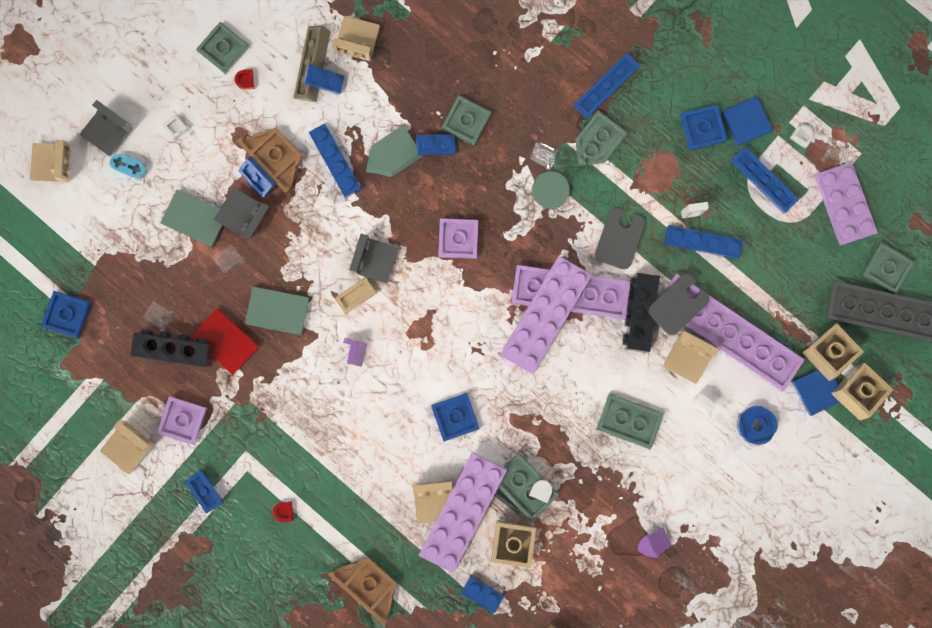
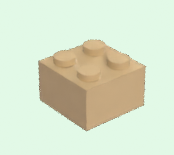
M836 323L802 353L830 381L842 373L864 351Z
M866 363L854 366L831 394L856 418L863 420L870 418L894 389Z
M496 520L491 562L531 568L536 527Z

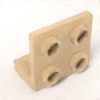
M344 16L338 39H333L332 46L334 52L371 61L380 26L375 23Z
M56 140V144L33 143L30 180L69 183L72 145L64 140Z
M683 331L677 337L663 367L697 384L711 357H715L719 349Z
M118 421L114 425L116 431L100 449V452L124 472L131 474L155 444L128 422Z
M452 480L413 484L417 523L436 522L453 489Z

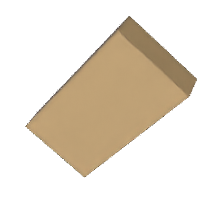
M366 277L337 296L335 300L346 315L376 295L377 292Z

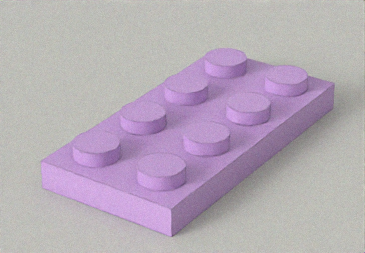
M852 162L814 175L840 246L878 233Z

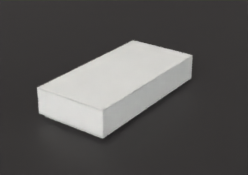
M708 202L688 204L681 211L682 218L701 216L709 209Z

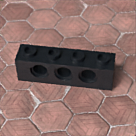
M636 273L634 277H631L630 288L632 289V296H629L627 307H630V311L625 319L627 333L623 334L622 345H625L624 350L649 353L651 350L654 319L649 314V307L657 299L660 276ZM639 289L647 292L646 299L639 297ZM637 308L644 310L645 315L643 318H639L636 315ZM634 327L641 328L642 335L640 337L634 335Z
M141 329V332L133 333L130 356L199 367L212 366L215 343L208 342L207 338L191 340L190 336L187 335L171 337V333L159 332V335L152 334L153 330ZM153 340L157 343L156 349L152 347ZM171 343H174L176 346L175 352H172L170 349ZM190 346H193L195 350L193 355L189 353Z

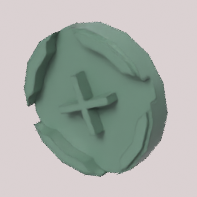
M552 171L540 174L532 185L533 199L542 208L556 209L561 207L569 196V184L562 174Z

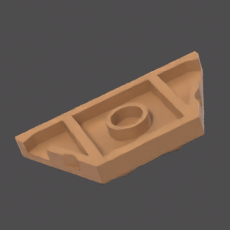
M277 128L269 129L264 133L259 132L244 139H237L236 141L288 194L303 157L300 152Z
M367 556L328 574L383 625L386 624L397 582L370 557Z

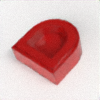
M253 69L240 70L235 74L234 81L238 88L242 90L255 89Z
M293 501L281 502L274 507L273 516L277 521H294Z

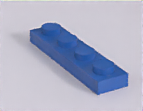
M626 53L573 107L588 119L639 69L640 65Z
M324 123L309 131L308 133L345 199L362 190L326 124Z
M746 147L730 160L783 214L799 201Z
M670 225L667 226L664 245L737 260L740 259L743 240Z

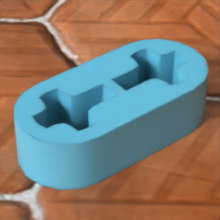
M115 154L110 159V166L114 170L132 178L142 179L147 173L146 166L133 158L122 154ZM121 160L126 164V167L122 165L118 166L116 164V161ZM131 166L135 168H138L139 166L141 172H137L135 174V171H133L130 168Z

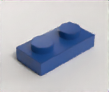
M309 64L306 68L303 84L339 95L342 91L345 76Z
M454 135L416 136L417 155H454L456 153Z
M252 156L248 157L238 170L262 198L267 197L276 186V182Z
M203 470L185 481L206 514L224 502Z
M471 575L461 591V594L493 613L496 612L504 598L502 593Z

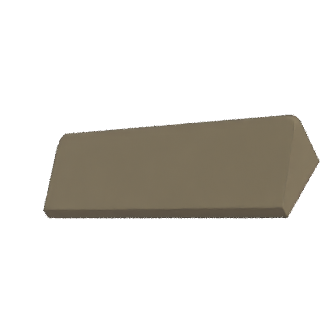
M308 26L294 99L308 102L317 101L319 89L305 85L303 82L307 65L324 67L330 30L323 26Z

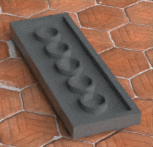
M832 282L825 319L932 342V302L841 282Z

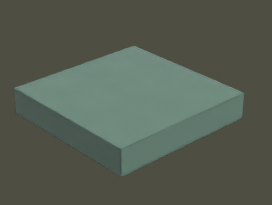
M219 22L196 48V51L226 75L250 46L223 23Z
M458 95L441 130L475 146L492 112Z
M881 242L875 249L861 276L886 291L897 294L914 261Z

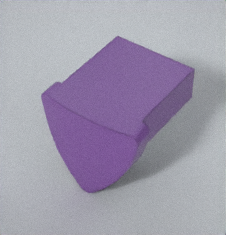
M344 338L343 343L351 345L347 364L362 367L367 344L363 341Z
M659 528L641 539L638 551L648 557L657 558L661 552L672 544L664 528Z

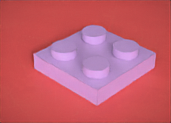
M440 219L438 257L477 259L478 220Z
M169 396L157 434L195 445L207 408Z

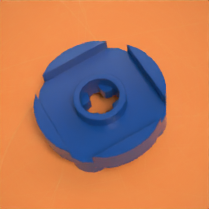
M762 406L746 408L738 416V432L744 441L751 444H766L777 431L778 424L775 415ZM755 420L762 423L758 431L756 428H753Z

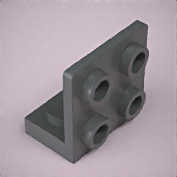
M96 99L92 106L97 111L80 135L108 156H112L133 127Z
M232 188L214 220L249 240L269 206L257 202L236 188Z
M361 233L349 271L363 277L388 283L398 247L370 239L368 235Z

